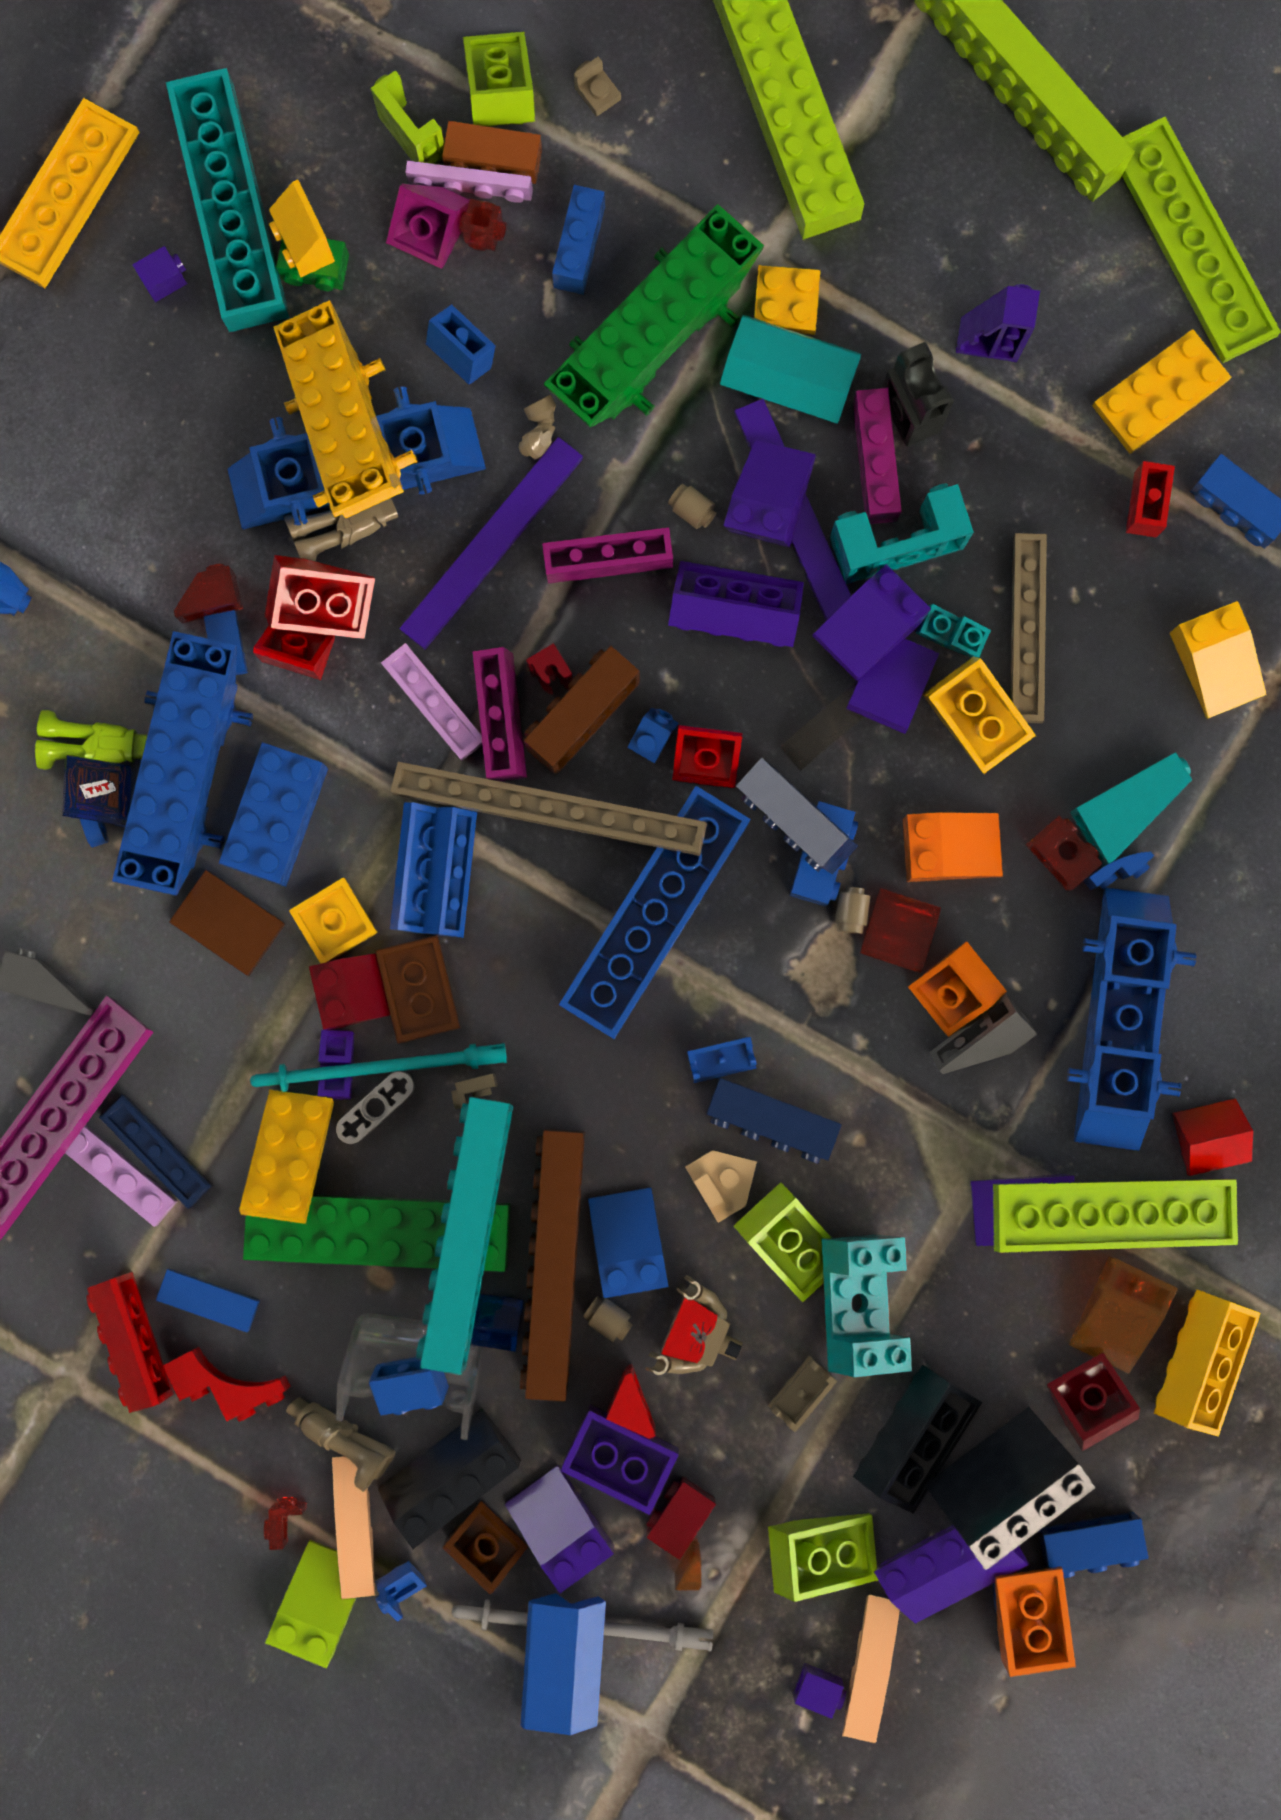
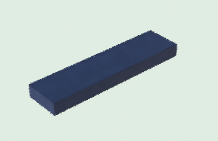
M122 1094L99 1116L187 1209H190L213 1186L125 1094Z

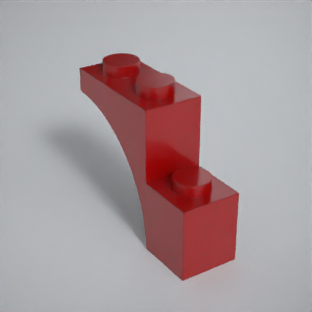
M200 1347L163 1365L179 1401L190 1397L193 1402L210 1393L207 1388L209 1386L226 1422L235 1417L238 1422L243 1421L256 1413L254 1407L264 1402L269 1407L286 1398L283 1392L291 1387L286 1375L262 1382L243 1381L230 1377L214 1367L202 1353Z

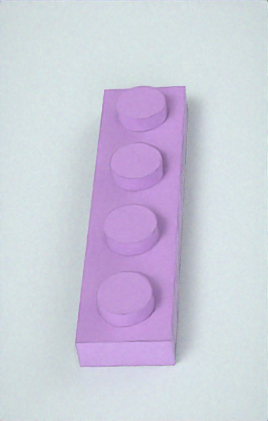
M407 161L405 173L409 184L443 187L458 195L462 192L474 193L475 196L484 199L492 198V196L505 197L506 200L515 203L523 202V200L531 201L532 198L531 176Z
M406 643L381 662L383 667L461 761L482 746V736Z
M87 1125L84 1126L65 1152L154 1227L158 1226L178 1201Z

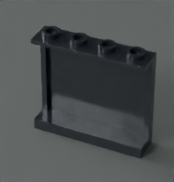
M1027 1407L925 1484L985 1570L1096 1488L1080 1464L1030 1407Z

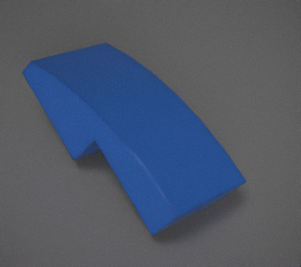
M1149 851L1120 858L1091 873L1082 881L1092 890L1098 886L1102 889L1109 886L1118 878L1115 872L1122 879L1130 876L1137 879L1150 868L1147 862L1154 855Z

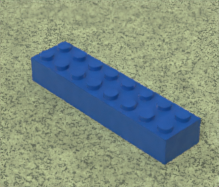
M698 786L694 787L677 816L707 823L700 856L656 848L559 1003V1006L614 1040L751 820Z

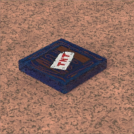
M67 755L64 762L62 816L126 826L130 809L131 766Z

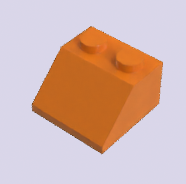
M967 941L908 986L948 1037L991 1008L1007 992Z

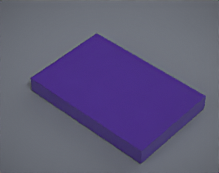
M904 639L858 680L846 709L905 734L939 653Z

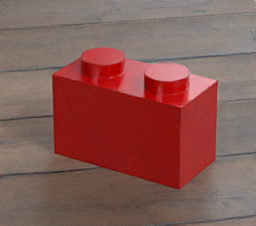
M1143 461L1134 472L1126 533L1157 538L1166 528L1175 466Z

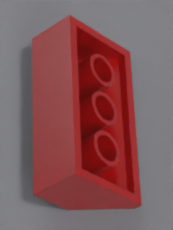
M133 1272L88 1287L87 1304L90 1311L96 1313L99 1322L97 1326L98 1337L101 1343L107 1346L110 1355L107 1358L108 1366L111 1373L117 1375L120 1384L118 1395L124 1407L127 1406L129 1413L159 1405L174 1395L171 1383L163 1368L164 1363Z

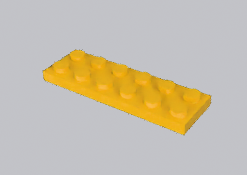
M83 98L0 234V264L45 289L139 135L138 128Z

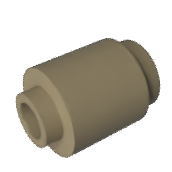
M681 484L668 502L673 507L672 511L695 529L701 526L706 528L716 515V512L713 510L715 503L692 486L687 487Z
M845 887V892H838L835 923L838 924L837 931L863 934V928L867 927L870 896L864 894L865 889Z
M599 1296L595 1298L583 1318L589 1321L588 1325L611 1342H614L616 1338L622 1341L633 1326L628 1321L632 1315L608 1298L604 1300Z

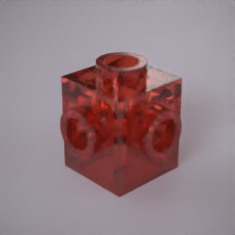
M470 198L467 212L463 211L459 230L463 231L465 243L471 248L478 251H485L486 249L495 251L497 242L504 239L507 223L503 222L501 206Z

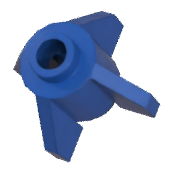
M0 562V614L15 616L18 611L24 614L32 599L31 596L27 595L29 588L24 586L9 566Z

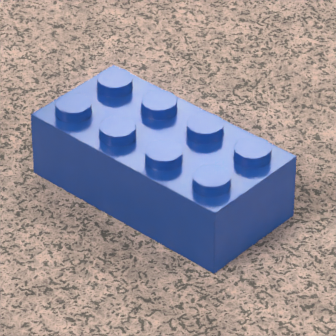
M262 742L219 864L287 887L328 768L322 762Z

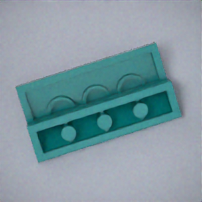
M743 315L727 357L720 385L838 424L862 354Z

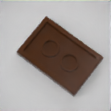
M208 870L204 871L169 921V923L247 976L251 975L285 926L284 922Z
M438 935L375 950L397 1044L461 1028Z

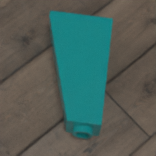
M1176 752L1070 812L1101 867L1113 862L1192 781L1189 775L1191 769L1187 761L1183 757L1179 758Z

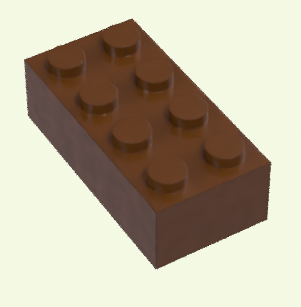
M612 646L606 651L600 649L589 662L591 668L584 675L578 673L568 685L570 691L562 699L559 696L556 697L546 709L549 714L541 722L538 720L534 721L524 733L527 736L524 740L527 751L555 776L640 684V671Z

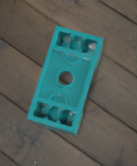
M947 483L932 487L919 510L924 529L910 535L911 538L899 541L898 538L886 540L880 544L879 548H877L866 512L857 514L856 511H850L840 515L834 523L830 542L845 583L850 584L870 578L886 564L892 570H896L963 550L974 531L959 485L956 484L949 487Z
M867 1235L822 1239L828 1371L850 1377L912 1371L910 1337L890 1334L887 1272L907 1271L905 1237ZM859 1294L862 1305L855 1312L852 1309L851 1302L853 1297Z

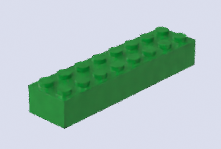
M313 1194L306 1224L246 1215L243 1260L438 1269L440 1257L435 1256V1249L438 1237L445 1234L446 1224L441 1223L444 1203H448L450 1200ZM496 1203L484 1271L505 1272L508 1268L511 1203Z

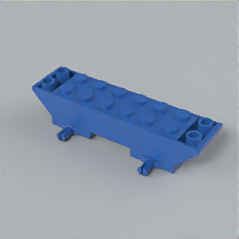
M401 386L403 399H401L398 387L393 390L398 407L389 413L376 416L381 433L389 446L391 454L397 457L412 449L417 458V463L400 469V482L403 490L418 486L419 494L422 495L425 494L423 487L425 484L428 494L432 492L430 483L486 469L471 408L440 406L436 404V401L421 405L410 404L407 387ZM276 417L277 424L274 418L269 420L274 438L264 444L249 447L250 453L227 468L243 530L284 520L283 516L288 514L293 515L294 525H301V522L306 524L308 522L306 514L330 508L329 503L318 508L313 499L314 494L325 489L307 433L297 436L286 435L282 417Z
M173 631L159 691L156 693L147 690L146 695L148 697H145L144 700L145 704H152L155 707L129 814L125 815L126 817H123V814L120 813L116 815V818L127 822L115 820V826L125 827L112 879L113 882L177 896L190 869H194L197 854L203 845L222 848V843L211 840L224 842V836L206 833L205 827L208 812L206 804L220 746H224L226 733L232 722L250 727L252 724L251 720H253V713H246L235 709L234 700L238 688L236 684V645Z
M1106 887L1103 891L1098 940L1087 938L1083 940V944L1086 945L1082 946V951L1096 953L1083 1067L1082 1070L1069 1067L1067 1071L1068 1074L1080 1075V1077L1067 1076L1068 1082L1080 1083L1074 1142L1139 1151L1150 1120L1154 1119L1155 1106L1160 1094L1177 1097L1181 1094V1091L1168 1089V1087L1181 1089V1083L1162 1081L1160 1073L1162 1054H1158L1165 993L1166 989H1169L1171 972L1175 964L1194 967L1196 960L1188 959H1196L1197 956L1196 953L1177 951L1175 943L1177 924H1173L1169 896Z

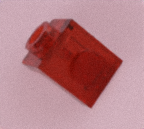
M297 1497L279 1498L278 1503H274L269 1508V1519H265L264 1539L269 1540V1550H283L288 1543V1516L302 1515L307 1509V1502H298Z

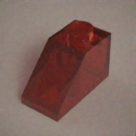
M214 564L206 567V571L197 573L174 609L175 617L182 624L204 619V616L243 609L236 575L230 566Z

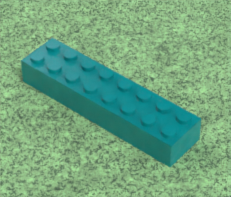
M227 68L166 82L218 306L224 324L229 332L290 318L280 275L276 268L277 262L235 87Z
M470 1097L468 1104H462L459 1123L465 1124L463 1136L456 1137L453 1156L459 1157L457 1169L450 1170L447 1189L452 1190L450 1202L444 1203L441 1223L446 1224L445 1234L438 1237L435 1249V1256L440 1257L439 1267L432 1270L429 1282V1290L434 1291L433 1300L426 1304L422 1324L428 1325L426 1335L419 1339L416 1358L422 1359L420 1368L461 1375L467 1367L513 1112V1105L509 1103Z

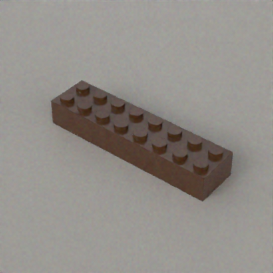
M546 1129L543 1130V1136H537L536 1156H542L541 1168L535 1169L533 1188L539 1189V1201L535 1200L532 1203L531 1222L537 1223V1232L532 1233V1236L530 1235L529 1255L535 1256L534 1266H530L527 1273V1289H533L532 1299H528L525 1304L524 1322H530V1332H525L522 1345V1356H528V1365L523 1364L520 1375V1389L526 1390L525 1399L565 1401L568 1393L585 1131Z

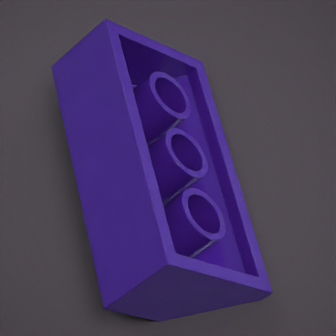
M680 561L668 626H674L681 630L708 632L714 636H732L744 641L766 642L778 647H793L800 616L804 582Z
M951 1525L883 1561L874 1573L890 1602L912 1622L917 1623L995 1583V1576L1012 1574L1029 1563L1018 1546L985 1570L956 1528Z

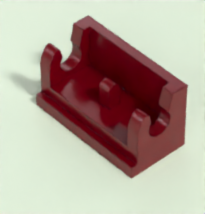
M554 643L526 659L531 676H536L547 694L553 695V690L548 684L551 683L550 680L554 681L556 677L566 690L569 689L568 685L573 679L572 673Z

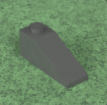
M17 948L16 953L5 951L0 966V990L86 1015H92L95 1012L96 1008L45 961L35 959L36 952Z
M1005 994L991 1008L960 1028L930 1051V1054L938 1070L942 1074H946L1012 1054L1037 1035V1032L1024 1012Z

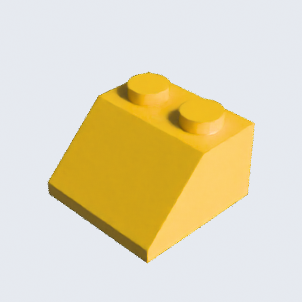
M297 179L287 187L270 207L269 211L274 221L268 224L276 241L282 239L287 249L282 250V253L289 268L296 267L300 277H303L335 262L320 223Z

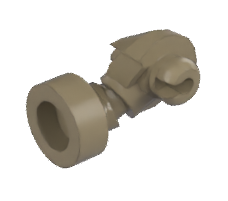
M551 394L523 409L528 420L538 424L533 430L522 436V441L519 443V451L526 457L531 456L534 459H539L552 443L551 438L556 428L552 426L556 404Z

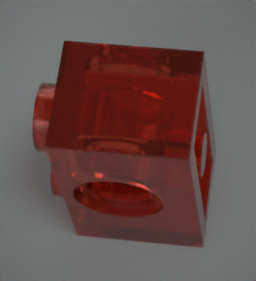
M1057 816L1025 845L1068 892L1077 887L1102 862L1098 859L1100 854L1096 848L1089 842L1084 843L1077 836L1078 829L1069 819H1062L1060 816ZM1061 844H1067L1071 847L1073 855L1070 860L1060 856L1059 846Z

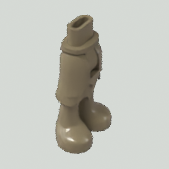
M389 498L346 519L343 514L334 517L331 510L306 516L308 522L306 524L301 522V525H294L292 514L283 517L299 558L316 561L318 554L337 545H341V549H343L347 545L351 546L354 542L373 534L381 527L380 523L382 527H386V522L398 518V513L392 498ZM337 523L336 530L303 539L311 532Z
M300 1397L291 1402L286 1412L296 1419L295 1425L297 1427L301 1426V1431L307 1438L328 1451L331 1449L344 1455L357 1466L354 1484L358 1489L364 1492L374 1479L378 1480L387 1470L396 1453L391 1447L358 1433V1426L356 1424L349 1423L333 1412L320 1406L321 1404L316 1402L309 1404Z

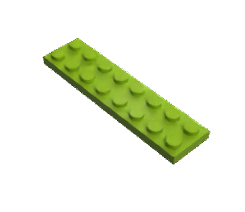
M1163 117L1123 136L1124 140L1135 152L1122 177L1222 364L1278 337L1281 331L1167 118Z
M1236 1179L993 1184L995 1252L1238 1245Z

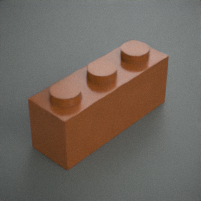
M448 121L442 155L443 162L446 166L531 176L532 184H536L542 154L541 135Z

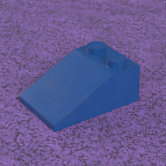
M652 1188L588 1198L603 1297L609 1298L668 1287Z

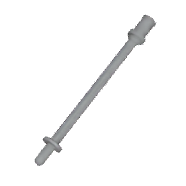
M485 1599L484 1608L455 1605L452 1608L454 1618L482 1621L481 1630L485 1631L489 1622L527 1626V1612L490 1608L491 1603L489 1599ZM604 1622V1635L669 1642L678 1651H682V1648L712 1651V1641L699 1640V1638L713 1639V1629L684 1627V1623H677V1626L669 1629Z

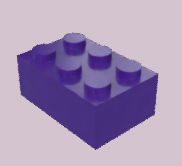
M590 1404L563 1460L560 1471L650 1515L679 1455L678 1447L656 1436L648 1439L606 1419V1411Z

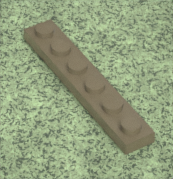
M1015 533L1013 536L1011 701L1027 723H1043L1045 706L1047 534Z

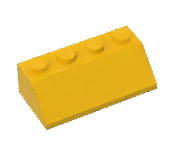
M1196 1289L1194 1296L1188 1304V1315L1184 1326L1178 1333V1344L1173 1358L1168 1362L1166 1379L1162 1389L1157 1394L1154 1414L1186 1428L1219 1437L1261 1313Z

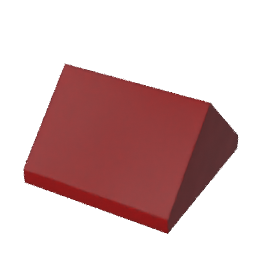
M269 625L253 647V653L261 662L321 680L335 635L274 629Z
M679 725L672 781L735 788L743 733Z
M1236 1098L1172 1113L1188 1176L1252 1162L1253 1129Z
M630 1364L625 1367L610 1401L606 1419L650 1439L655 1437V1423L633 1365Z

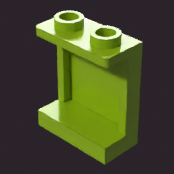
M397 71L378 78L374 86L371 87L379 119L412 161L430 164L441 162L444 149L441 127L434 118L419 129L402 109L407 105L401 78Z

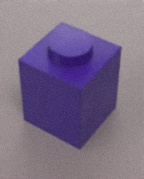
M165 246L132 264L155 302L187 284L181 274L186 271L183 263L177 254L170 256Z
M804 1663L793 1691V1698L795 1704L832 1719L835 1710L840 1711L842 1709L847 1692L843 1690L844 1685L841 1677Z

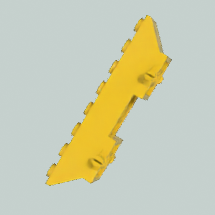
M330 300L274 326L296 397L288 402H284V405L289 415L300 410L325 489L313 495L317 507L320 508L329 503L334 517L343 514L346 519L404 492L400 482V469L417 463V458L412 449L394 457L381 433L371 403L372 396L369 390V377L386 371L382 360L378 358L363 366Z

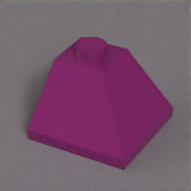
M401 184L386 243L442 269L463 229L470 200L443 187Z

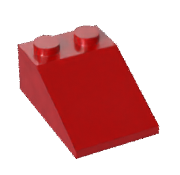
M274 555L265 617L270 627L274 629L364 639L375 578L308 559Z

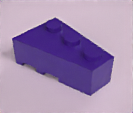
M1024 284L1007 286L963 315L960 321L956 353L1018 362L1035 328L1040 291L1033 290L1030 286Z

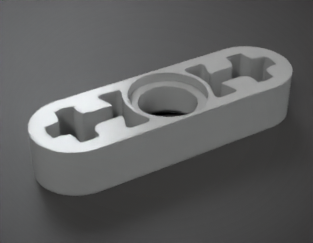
M399 1071L390 1074L338 1121L336 1126L338 1138L347 1144H354L363 1140L411 1097L415 1090V1082L412 1076L406 1072ZM395 1078L398 1080L405 1078L408 1082L405 1085L407 1092L405 1094L402 1092L395 1093L391 1098L396 1103L391 1106L389 1099L381 1094L380 1091L384 1088L385 1092L389 1093L395 1087V1084L392 1082ZM373 1098L382 1100L385 1105V1110L379 1117H373L367 1111V1104ZM360 1109L362 1116L372 1124L367 1127V1124L363 1122L356 1129L359 1134L357 1137L354 1135L346 1136L344 1134L347 1130L345 1123L348 1121L352 1124L358 1121L361 1117L356 1115V1112Z

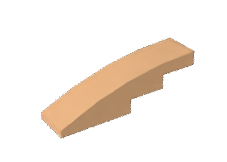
M345 1456L333 1457V1493L341 1598L375 1596L373 1529L370 1519L369 1491L367 1488L363 1492L355 1486L354 1480L357 1466Z
M873 1595L866 1596L862 1630L859 1632L855 1665L852 1667L842 1733L844 1737L876 1743L900 1612L886 1598Z

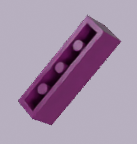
M888 388L856 391L853 400V412L864 512H866L870 524L897 522L901 513V502Z
M669 527L542 543L548 584L673 568Z
M504 647L473 651L486 778L500 782L527 778L514 655Z

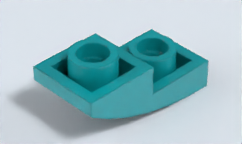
M934 604L928 605L931 610L919 625L916 634L969 657H980L991 630L965 616L959 618Z

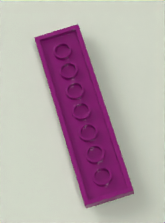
M107 995L0 1139V1241L153 1034L151 1029L115 999Z

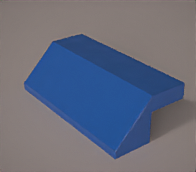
M404 802L390 929L418 934L464 938L477 812L456 807H432L414 802Z
M554 1593L528 1601L521 1711L522 1728L573 1735L597 1727L606 1601L599 1596L571 1604Z

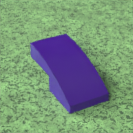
M321 1030L318 1059L320 1067L353 1064V1031ZM353 1076L319 1080L317 1096L351 1100Z

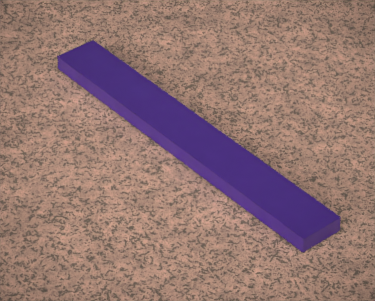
M764 399L734 411L750 451L755 439L784 446ZM805 493L791 544L822 614L827 621L851 595Z
M558 437L399 628L400 631L422 649L426 650L583 460V456Z

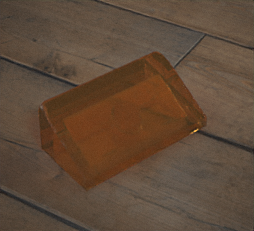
M692 1541L674 1574L675 1590H700L701 1553L698 1541Z

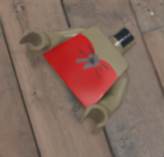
M689 1275L684 1277L690 1282L689 1287L685 1290L677 1287V1291L683 1298L661 1347V1354L665 1356L654 1351L649 1353V1356L657 1359V1362L652 1368L646 1367V1370L656 1375L664 1373L685 1374L702 1371L706 1366H713L718 1353L736 1360L743 1342L726 1335L730 1327V1321L727 1319V1310L716 1293L700 1285Z

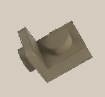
M599 57L592 61H585L577 68L574 73L575 89L596 117L621 100V93L603 71V62Z
M495 1074L455 1083L456 1090L451 1091L455 1109H461L463 1103H469L467 1096L469 1093H472L474 1098L491 1095V1088L498 1086Z

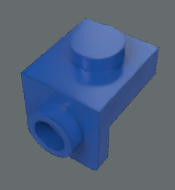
M651 708L642 718L627 748L655 763L679 723L673 720L672 715L662 709Z
M410 1561L395 1567L391 1572L375 1581L379 1593L376 1596V1602L383 1614L389 1613L396 1621L401 1620L403 1615L399 1603L427 1586L424 1576Z

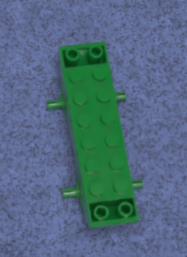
M717 204L670 253L666 252L663 247L659 249V252H656L654 259L659 261L660 264L584 342L578 335L574 337V340L570 341L569 346L575 352L545 381L544 386L590 428L608 418L614 420L623 409L632 404L640 409L645 416H648L653 411L655 405L642 395L647 384L656 376V371L687 338L695 330L699 332L708 321L717 316H720L731 328L737 324L740 317L727 305L730 298L741 288V282L763 250L764 245Z

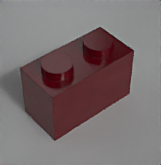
M684 1476L681 1477L678 1483L674 1480L671 1482L663 1495L666 1502L660 1511L655 1508L645 1523V1526L648 1527L647 1538L678 1560L682 1558L716 1505L714 1496Z

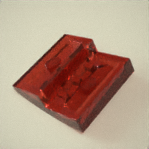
M880 888L870 922L866 929L860 954L921 973L934 936L941 907Z

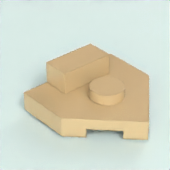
M711 1150L685 1166L718 1223L746 1207L757 1161Z

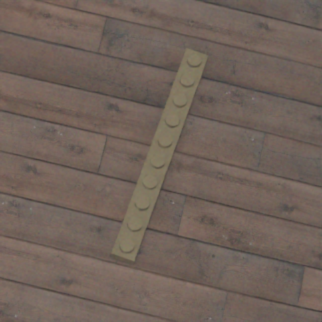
M402 762L397 763L390 790L396 796L698 856L701 854L707 823L704 821Z

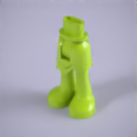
M41 710L37 723V735L40 738L69 737L87 740L83 745L37 740L35 744L36 765L38 769L47 770L53 767L56 760L62 759L86 761L80 762L81 765H83L82 763L87 764L89 762H92L90 765L95 763L117 764L125 761L134 763L135 759H142L148 734H137L135 729L128 730L123 726L108 723L79 724L59 720L54 711Z

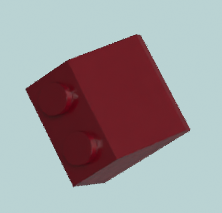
M376 953L309 966L323 1030H334L391 1016Z
M1104 1353L1097 1355L1047 1384L1063 1422L1082 1451L1139 1418L1140 1407Z

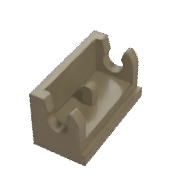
M809 1355L768 1404V1407L771 1408L774 1415L779 1416L791 1430L796 1432L837 1383V1380Z

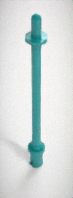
M476 1043L469 1044V1047L460 1052L291 1071L287 1070L285 1064H280L279 1072L255 1074L250 1078V1084L253 1087L280 1085L281 1091L287 1092L290 1083L466 1064L468 1067L471 1066L472 1069H478L479 1065L507 1063L505 1043L476 1046Z

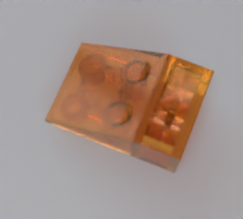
M1109 1256L1069 1345L1093 1357L1104 1353L1112 1366L1129 1374L1164 1320L1178 1288Z

